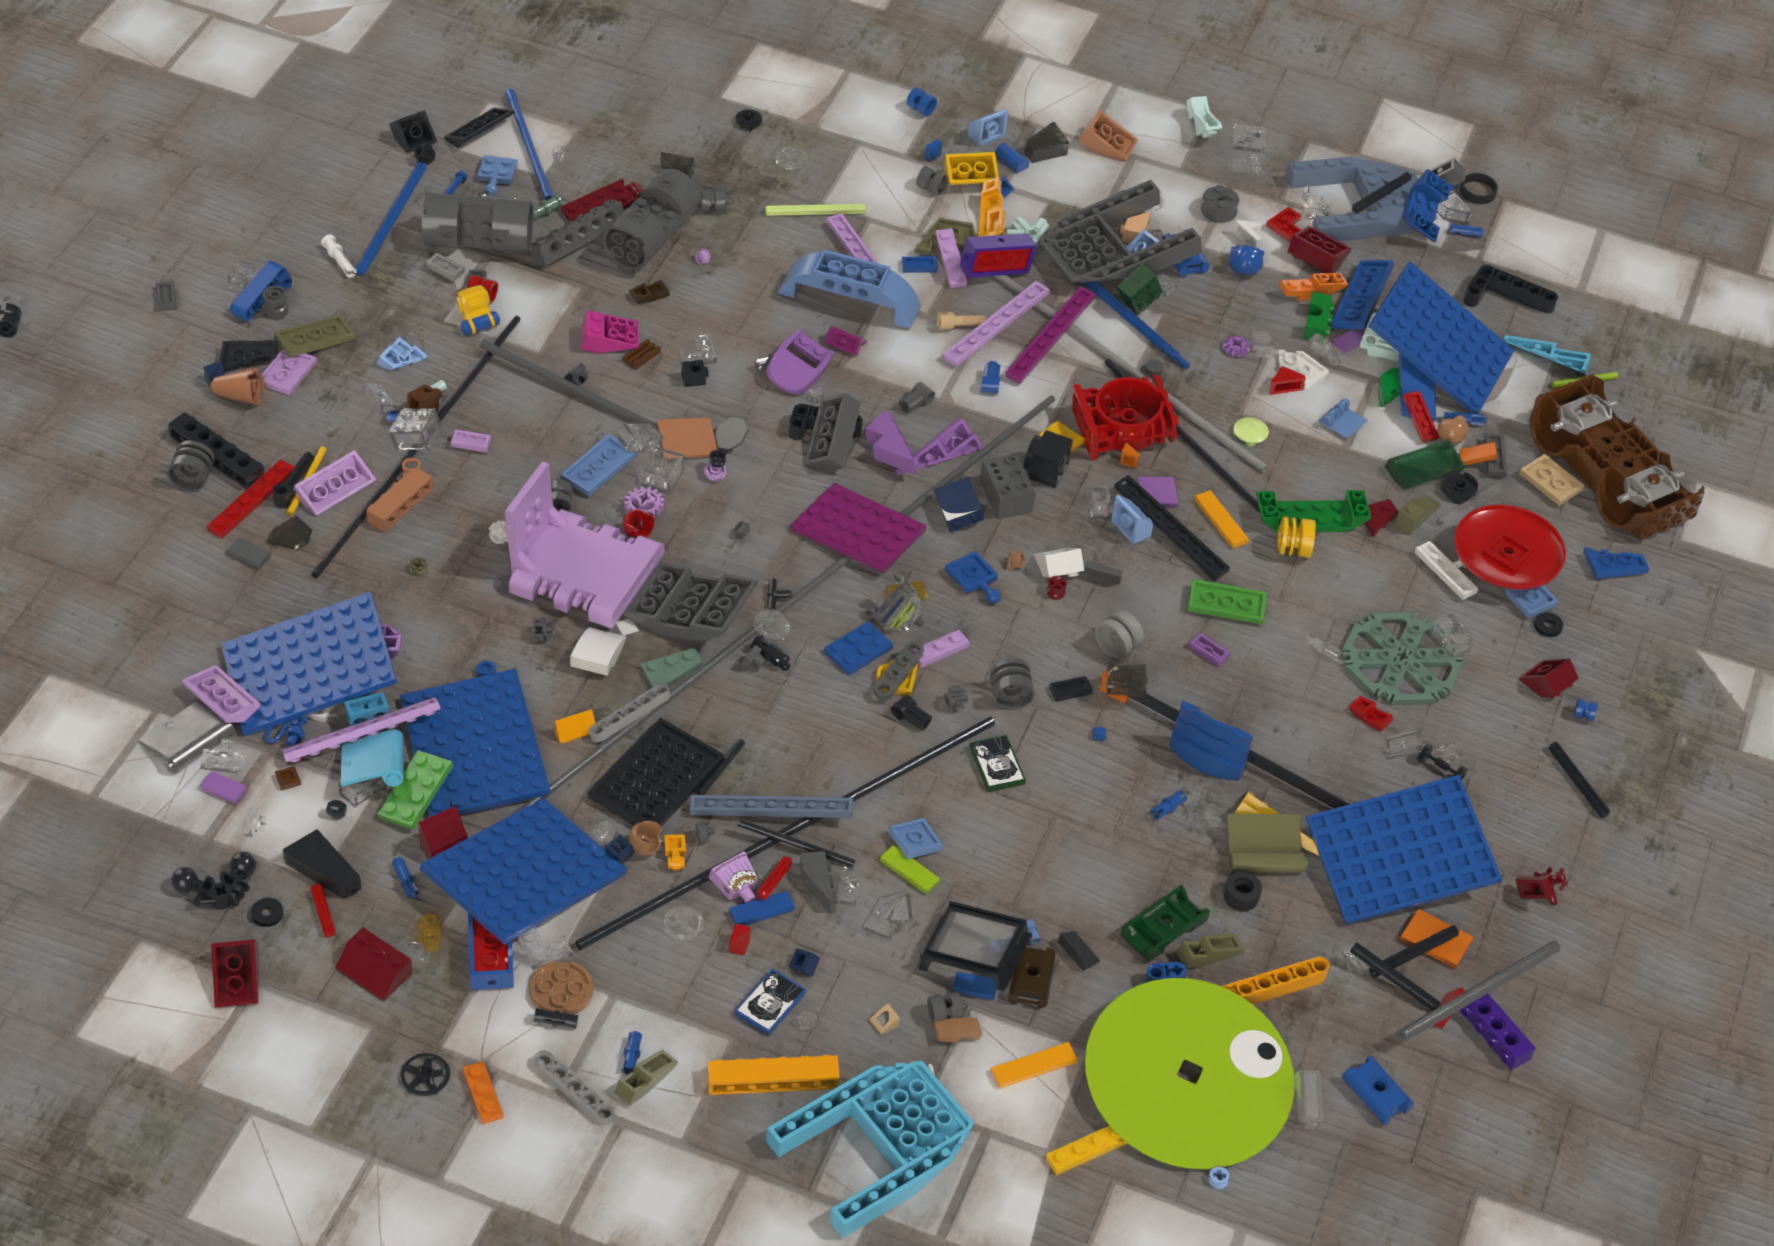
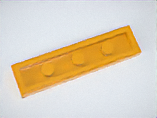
M1211 490L1195 495V502L1232 549L1248 544V537Z
M1069 1042L991 1067V1073L1000 1089L1075 1064L1078 1058Z

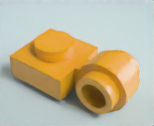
M664 835L665 856H670L667 857V868L672 869V871L684 869V856H686L685 835Z

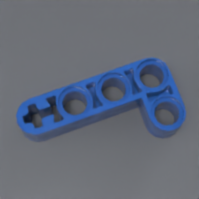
M272 260L268 261L232 303L230 313L245 322L252 319L264 304L263 291L266 288L280 286L287 291L291 287L292 278L288 270Z

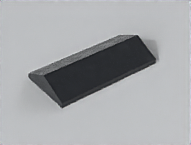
M494 107L447 134L444 138L456 148H460L504 122L515 112L511 109Z

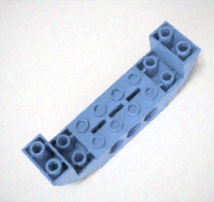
M825 249L822 252L804 255L796 260L788 270L778 291V294L794 298L800 285L803 284L895 309L894 325L911 329L921 307L914 289L899 274L892 271L890 266Z

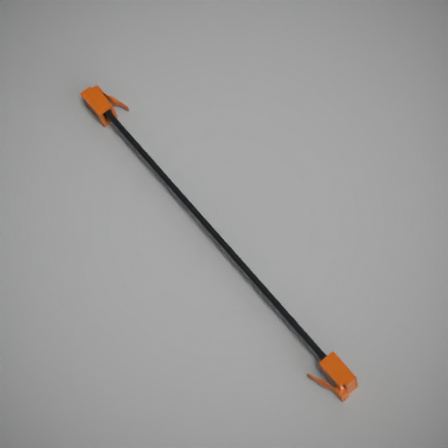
M1113 666L1111 669L1107 668L1102 674L1100 691L1124 704L1129 698H1132L1176 722L1179 710L1136 688L1142 687L1141 681ZM1250 749L1247 762L1334 809L1350 804Z

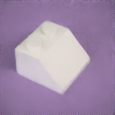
M1068 547L1034 554L1043 577L1051 578L1065 574L1068 577L1079 575L1078 572L1084 571L1081 548Z

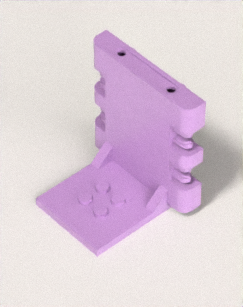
M543 461L505 510L512 571L509 581L510 593L533 601L537 594L543 596L547 591H550L548 597L554 599V609L568 613L572 606L579 607L581 603H584L583 610L588 611L589 621L611 629L665 553L664 544L658 541L638 536L636 539L630 537L627 542H624L625 535L620 534L619 528L604 524L603 527L596 526L592 531V524L586 522V517L563 509L558 512L553 507L549 463Z

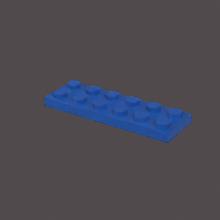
M1360 260L1331 322L1332 329L1359 330L1366 328L1394 267L1393 260Z

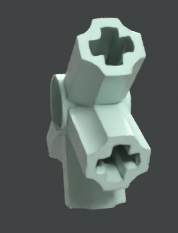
M1018 217L1012 222V229L1006 230V235L1028 233L1036 243L1037 248L1039 240L1049 229V224L1046 219L1040 218L1036 219L1030 226L1024 219Z

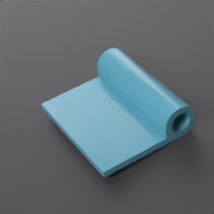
M395 729L362 737L354 742L347 741L342 743V787L382 776L384 783L388 786H398L403 782L404 738L400 731Z

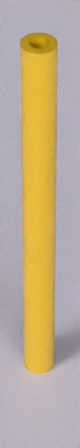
M321 446L304 479L315 474L327 451L325 447ZM297 492L286 511L288 516L294 515L301 501Z

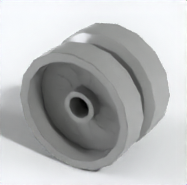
M1116 610L1095 628V637L1101 649L1107 655L1117 660L1126 657L1144 641V633L1140 623L1133 615L1124 610Z

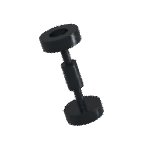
M1426 744L1417 757L1419 762L1424 763L1429 758L1444 771L1448 770L1454 776L1460 775L1461 780L1466 776L1468 769L1464 766L1455 771L1447 762L1431 755L1433 751L1431 745Z

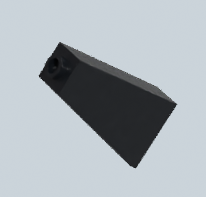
M318 829L282 849L286 865L316 883L321 884L341 898L345 899L350 895H354L361 889L360 875Z

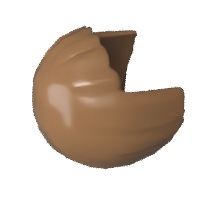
M1462 415L1456 416L1453 419L1445 418L1438 424L1437 432L1440 439L1446 444L1456 445L1467 437L1468 424Z
M643 821L633 826L629 833V842L636 853L650 856L660 849L661 839L659 836L662 827L657 822Z

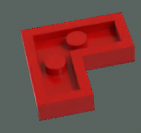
M1287 207L1269 219L1266 227L1291 242L1293 235L1301 230L1294 225L1300 221L1301 215Z

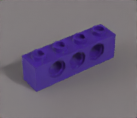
M1489 994L1460 1009L1461 1014L1470 1021L1476 1032L1483 1036L1489 1047L1495 1050L1502 1062L1507 1064L1511 1070L1531 1060L1536 1048Z

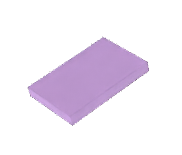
M282 349L276 356V359L262 373L265 387L290 396L317 363V357L305 353L289 358Z

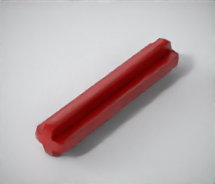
M783 856L758 889V899L766 900L791 867V857Z
M312 885L311 893L324 935L327 938L335 936V927L322 885Z

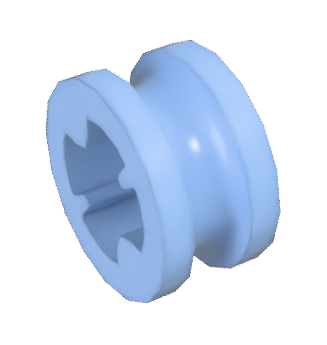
M1215 1167L1210 1171L1209 1183L1212 1187L1223 1189L1228 1185L1229 1172L1225 1168ZM1216 1175H1220L1222 1180H1218Z

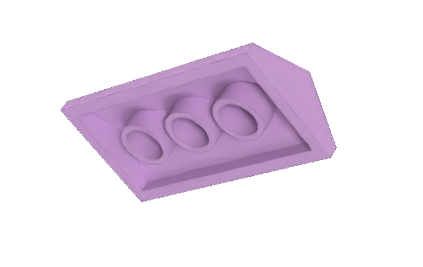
M354 450L294 485V488L303 506L314 516H318L376 481V478Z
M217 665L182 680L184 686L225 722H245L260 707V703Z

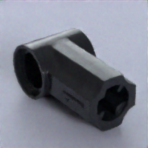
M909 695L903 696L891 707L894 717L898 720L905 719L920 730L924 731L932 721V716L920 709L915 700Z

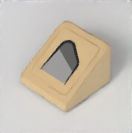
M889 1004L884 1005L869 1018V1021L880 1035L899 1027V1016Z

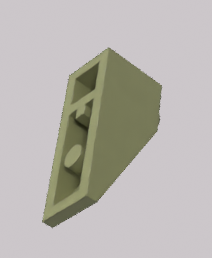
M1427 495L1411 500L1399 510L1395 526L1411 535L1441 504Z

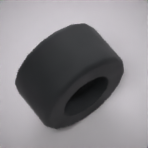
M1242 871L1231 874L1226 880L1223 892L1224 901L1229 907L1238 911H1249L1255 908L1262 891L1261 882L1256 876L1248 872ZM1237 889L1245 890L1248 893H1240Z

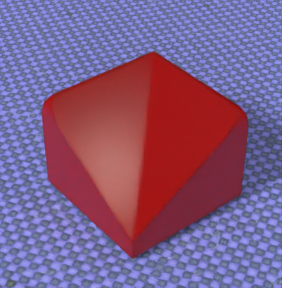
M739 924L734 926L729 943L730 953L745 955L750 941V927Z

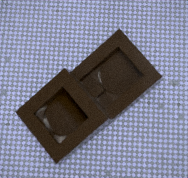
M662 280L649 286L643 283L629 290L637 304L653 302L670 295L668 288Z

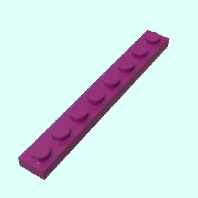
M1080 287L1005 373V377L1021 384L1095 299V293Z

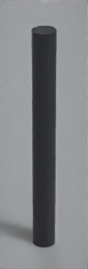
M739 739L725 758L698 789L697 795H705L745 745L744 740Z

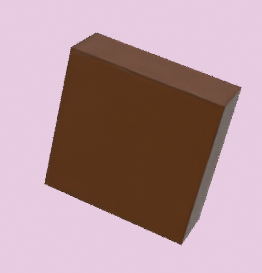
M295 766L275 771L281 791L301 785Z

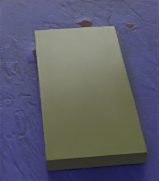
M336 315L274 332V338L290 358L356 340V334L341 315Z

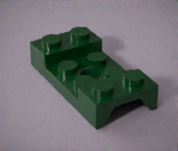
M1180 885L1123 925L1121 937L1148 962H1151L1162 954L1165 947L1190 929L1194 931L1208 921L1210 910L1208 908L1199 909L1188 899L1184 886ZM1161 919H1169L1171 923H1164Z

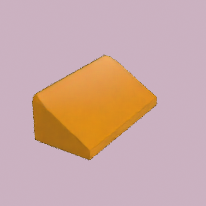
M592 709L555 721V735L561 744L589 735V728L595 724Z

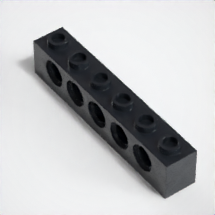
M184 412L168 423L169 434L172 439L178 443L197 441L211 449L215 457L213 467L245 489H248L264 475V466L260 461H256L248 453L241 451L233 443H229L220 434H216L208 426L197 421L195 417Z

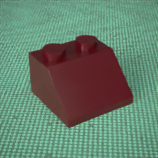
M1567 658L1542 660L1519 679L1540 697H1550V699L1560 696V692L1564 689L1572 687V683L1578 680L1579 677L1571 659Z
M455 806L418 823L420 848L427 859L468 838Z

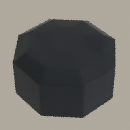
M340 800L328 802L326 813L329 816L337 819L345 817L347 812V805Z

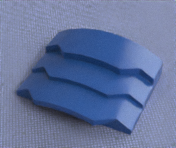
M1183 700L1170 740L1172 750L1184 762L1205 774L1221 779L1239 781L1245 771L1253 735L1237 727L1234 728L1233 726L1221 723L1201 712L1200 708Z

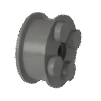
M1222 185L1211 187L1203 193L1201 212L1207 219L1214 222L1231 221L1237 216L1239 196L1232 189Z

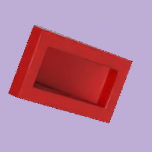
M1282 366L1271 381L1269 394L1275 395L1302 391L1306 377L1301 373Z

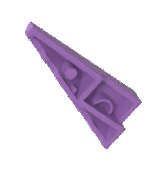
M959 418L912 455V457H916L918 467L915 470L981 450L984 447L976 434L970 431L963 418ZM899 468L894 469L897 475L907 472Z

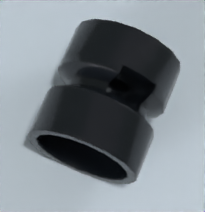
M11 303L0 305V336L9 338L16 335L22 316V311L18 306Z

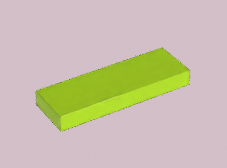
M895 845L880 856V861L926 895L940 883L939 877L914 859H906L901 850Z

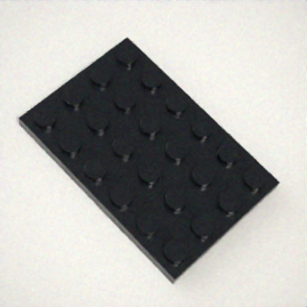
M660 717L590 789L588 798L633 825L643 821L657 822L662 827L725 758V755Z

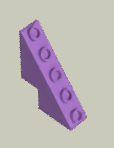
M884 410L865 428L867 443L873 445L874 459L915 474V468L918 467L917 459L912 457L911 448L906 446L904 435L901 436L900 428L898 425H895L893 415Z

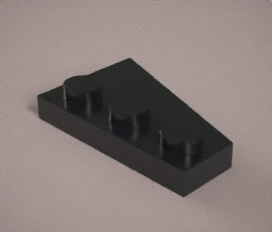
M277 340L223 341L219 362L221 361L224 371L276 359Z

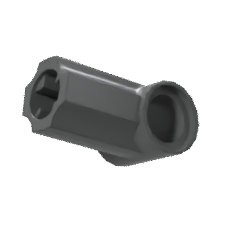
M918 382L913 387L912 392L899 400V405L905 413L911 412L921 404H930L935 397V392L922 382Z

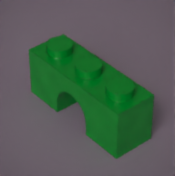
M1312 292L1303 339L1324 343L1325 336H1329L1331 326L1327 325H1331L1333 315L1330 313H1333L1335 304L1331 303V295Z

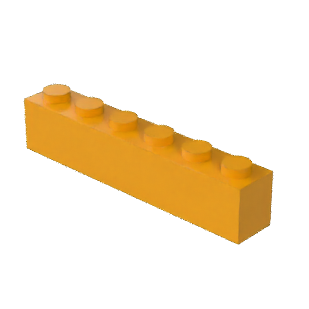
M838 1055L790 1058L783 1056L767 1059L763 1057L757 1059L739 1058L736 1060L717 1059L708 1061L707 1068L709 1095L833 1090L839 1086L840 1080Z

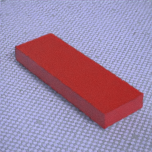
M1421 392L1405 393L1402 397L1421 442L1437 441L1440 437Z

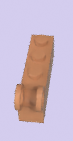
M407 458L402 462L403 478L394 483L386 493H383L367 509V522L385 533L433 490V476L420 470L421 463L416 458ZM410 462L418 465L416 468L408 469L405 467Z

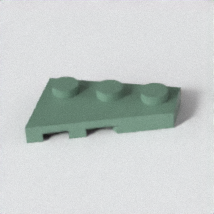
M695 647L641 663V670L651 688L658 684H666L670 687L674 685V681L686 677L702 667V659Z

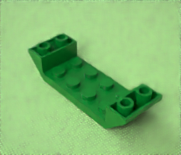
M1346 490L1344 500L1277 501L1275 491L1256 492L1261 519L1276 533L1283 516L1288 517L1289 525L1291 518H1296V526L1300 525L1302 519L1315 520V533L1350 532L1371 519L1364 490Z

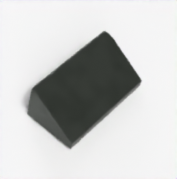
M1075 931L1059 935L1058 943L1083 971L1100 962L1099 958Z

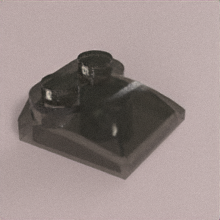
M1107 662V694L1146 697V665Z

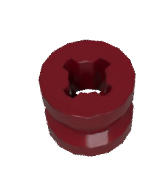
M1061 576L1051 577L1048 581L1047 595L1054 600L1062 599L1066 593L1067 581Z

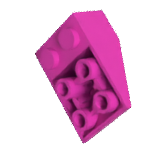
M587 310L581 324V350L606 353L639 347L638 321Z

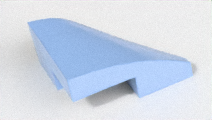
M399 337L379 356L376 363L385 369L394 370L425 360L428 355L416 345L411 347Z

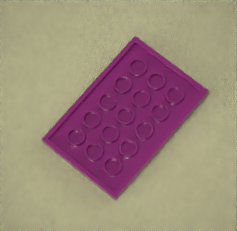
M833 483L791 524V530L884 574L926 531V525Z

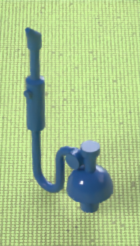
M302 716L299 720L293 718L291 721L286 722L274 739L268 738L273 727H270L264 735V740L268 743L278 741L286 727L292 725L285 732L288 737L286 743L289 746H294L295 742L301 743L305 738V732L302 727L307 723L308 719Z

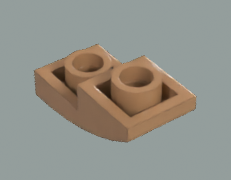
M950 1018L936 1021L933 1024L938 1041L957 1043L960 1038L979 1040L983 1035L978 1018Z

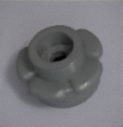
M740 521L735 526L733 532L737 538H744L750 532L749 523Z

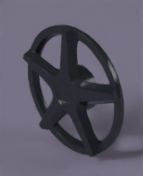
M421 1053L411 1057L401 1069L403 1086L408 1092L420 1096L437 1095L450 1079V1069L447 1062L440 1056L431 1053ZM426 1056L423 1065L419 1067L409 1065L414 1059ZM433 1057L440 1060L445 1069L434 1070L432 1067ZM405 1069L416 1075V1078L409 1085L405 1080ZM446 1075L443 1083L436 1087L433 1078ZM421 1083H425L430 1090L419 1091L414 1088Z

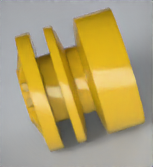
M1283 516L1277 531L1278 554L1284 555L1287 547V555L1291 556L1294 548H1297V557L1311 558L1315 540V520L1302 519L1300 525L1296 526V518L1292 517L1289 525L1288 517Z

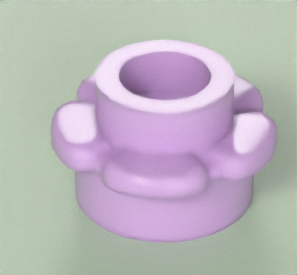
M700 248L695 252L696 262L706 265L710 261V253L706 249Z

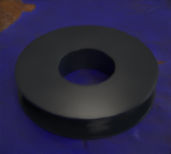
M1544 612L1536 617L1534 627L1543 636L1556 637L1562 632L1563 621L1553 613ZM1544 623H1551L1553 627H1547Z
M274 898L260 899L251 908L252 920L262 927H271L278 924L284 914L282 904ZM271 909L273 913L265 916L262 914V911Z

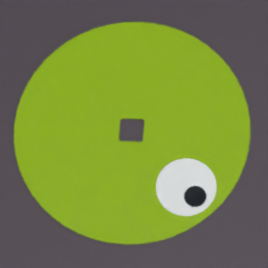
M1187 978L1160 979L1138 985L1118 996L1105 1008L1095 1022L1088 1039L1085 1056L1086 1078L1097 1109L1108 1125L1125 1142L1155 1160L1188 1169H1213L1215 1167L1231 1166L1255 1156L1266 1148L1276 1138L1288 1119L1294 1098L1295 1081L1294 1070L1287 1047L1276 1028L1259 1009L1240 995L1224 987L1206 981ZM1184 1060L1203 1068L1196 1084L1177 1075Z

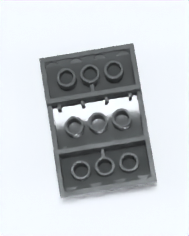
M658 562L623 612V615L642 627L677 639L708 640L717 638L726 632L758 584V580L723 574L721 578L694 574L691 572L690 567Z

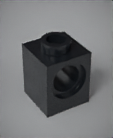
M703 360L682 362L681 376L684 387L706 385V377H709L708 367L704 366Z

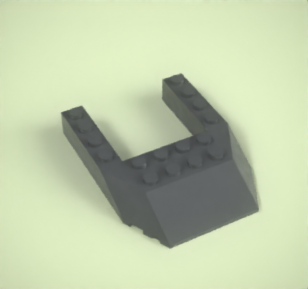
M1148 180L1062 217L1058 221V225L1055 228H1051L1039 240V243L1071 283L1124 280L1142 263L1153 273H1156L1202 253L1201 237L1193 227L1135 253H1131L1109 227L1160 204L1159 188L1152 180Z

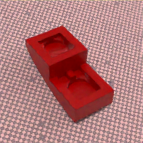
M1362 696L1349 706V710L1354 715L1381 732L1393 721V715L1377 709L1376 702Z

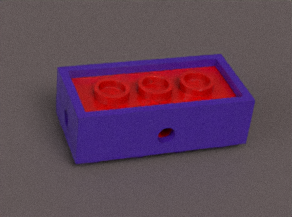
M1028 233L967 237L959 266L967 278L1029 274L1037 245Z

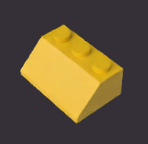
M995 152L945 155L943 168L949 185L980 184L999 177Z

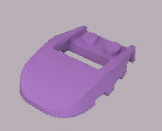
M800 328L786 338L774 353L767 365V376L772 383L790 394L799 395L805 393L811 388V385L820 380L834 351H829L802 333ZM788 346H791L818 366L813 368L788 351Z

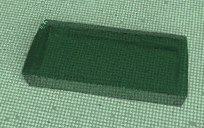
M1450 440L1390 458L1385 464V468L1390 476L1404 490L1443 478L1452 471L1462 472L1466 470L1464 463Z

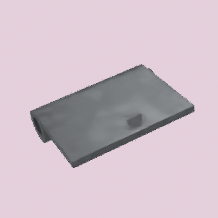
M195 701L141 738L139 742L163 756L165 759L164 765L169 772L178 773L234 734L235 728L231 722H225L210 708Z

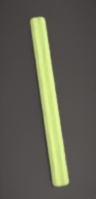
M866 204L766 206L765 212L767 216L865 214Z

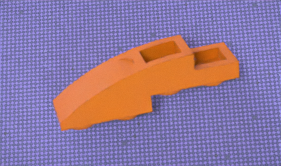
M1341 273L1312 274L1310 279L1281 280L1279 283V287L1285 296H1295L1298 301L1310 300L1312 292L1330 295L1348 285Z

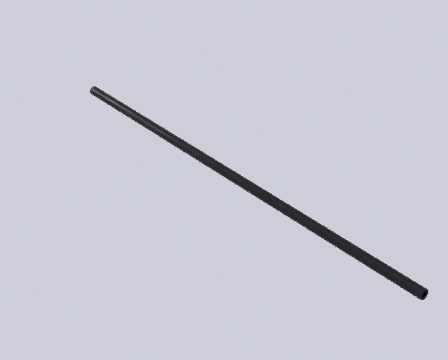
M988 717L842 797L853 798V802L994 726L993 718ZM804 817L778 832L792 836L825 817ZM767 837L743 851H745L749 859L780 841ZM719 864L576 940L577 948L579 950L586 948L709 881V874L712 868Z

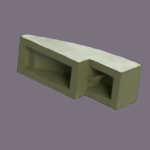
M1235 934L1204 935L1200 941L1183 942L1176 951V954L1186 968H1194L1233 957L1242 953L1244 949Z
M662 1049L636 1064L633 1072L618 1081L614 1093L626 1103L632 1105L662 1081L675 1068L678 1061Z

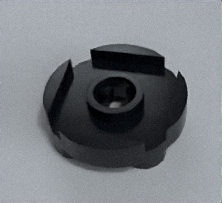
M1459 471L1449 472L1444 476L1441 491L1456 504H1462L1474 499L1478 491V481L1476 478L1466 472L1464 474H1459Z

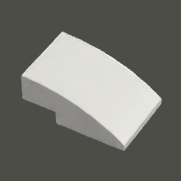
M589 627L580 637L570 656V666L608 676L611 668L615 666L626 641V636Z

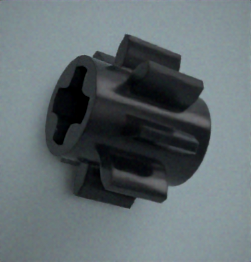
M427 143L417 146L414 152L415 158L418 159L417 162L432 163L436 156L435 150L432 149L433 146Z

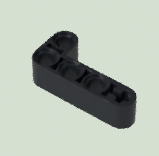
M797 404L794 406L789 421V437L791 439L801 440L804 438L807 429H814L818 406ZM860 415L857 417L852 438H858L862 434L863 419Z

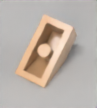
M1151 212L1127 218L1126 224H1122L1120 230L1122 242L1130 244L1143 229L1147 231Z

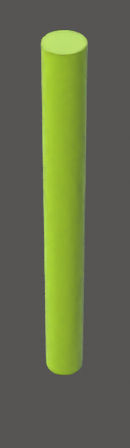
M1610 372L1595 376L1604 381L1617 379L1618 373ZM1582 377L1552 381L1551 386L1552 388H1559Z

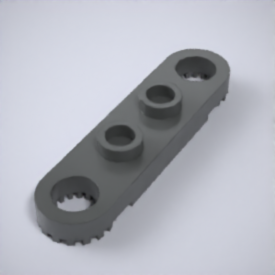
M910 641L900 651L875 684L874 695L876 698L887 701L899 689L923 656L924 647L920 642ZM910 648H916L919 652L911 653L909 650ZM882 687H886V689L888 688L889 692L881 693L879 690L880 688L882 689Z

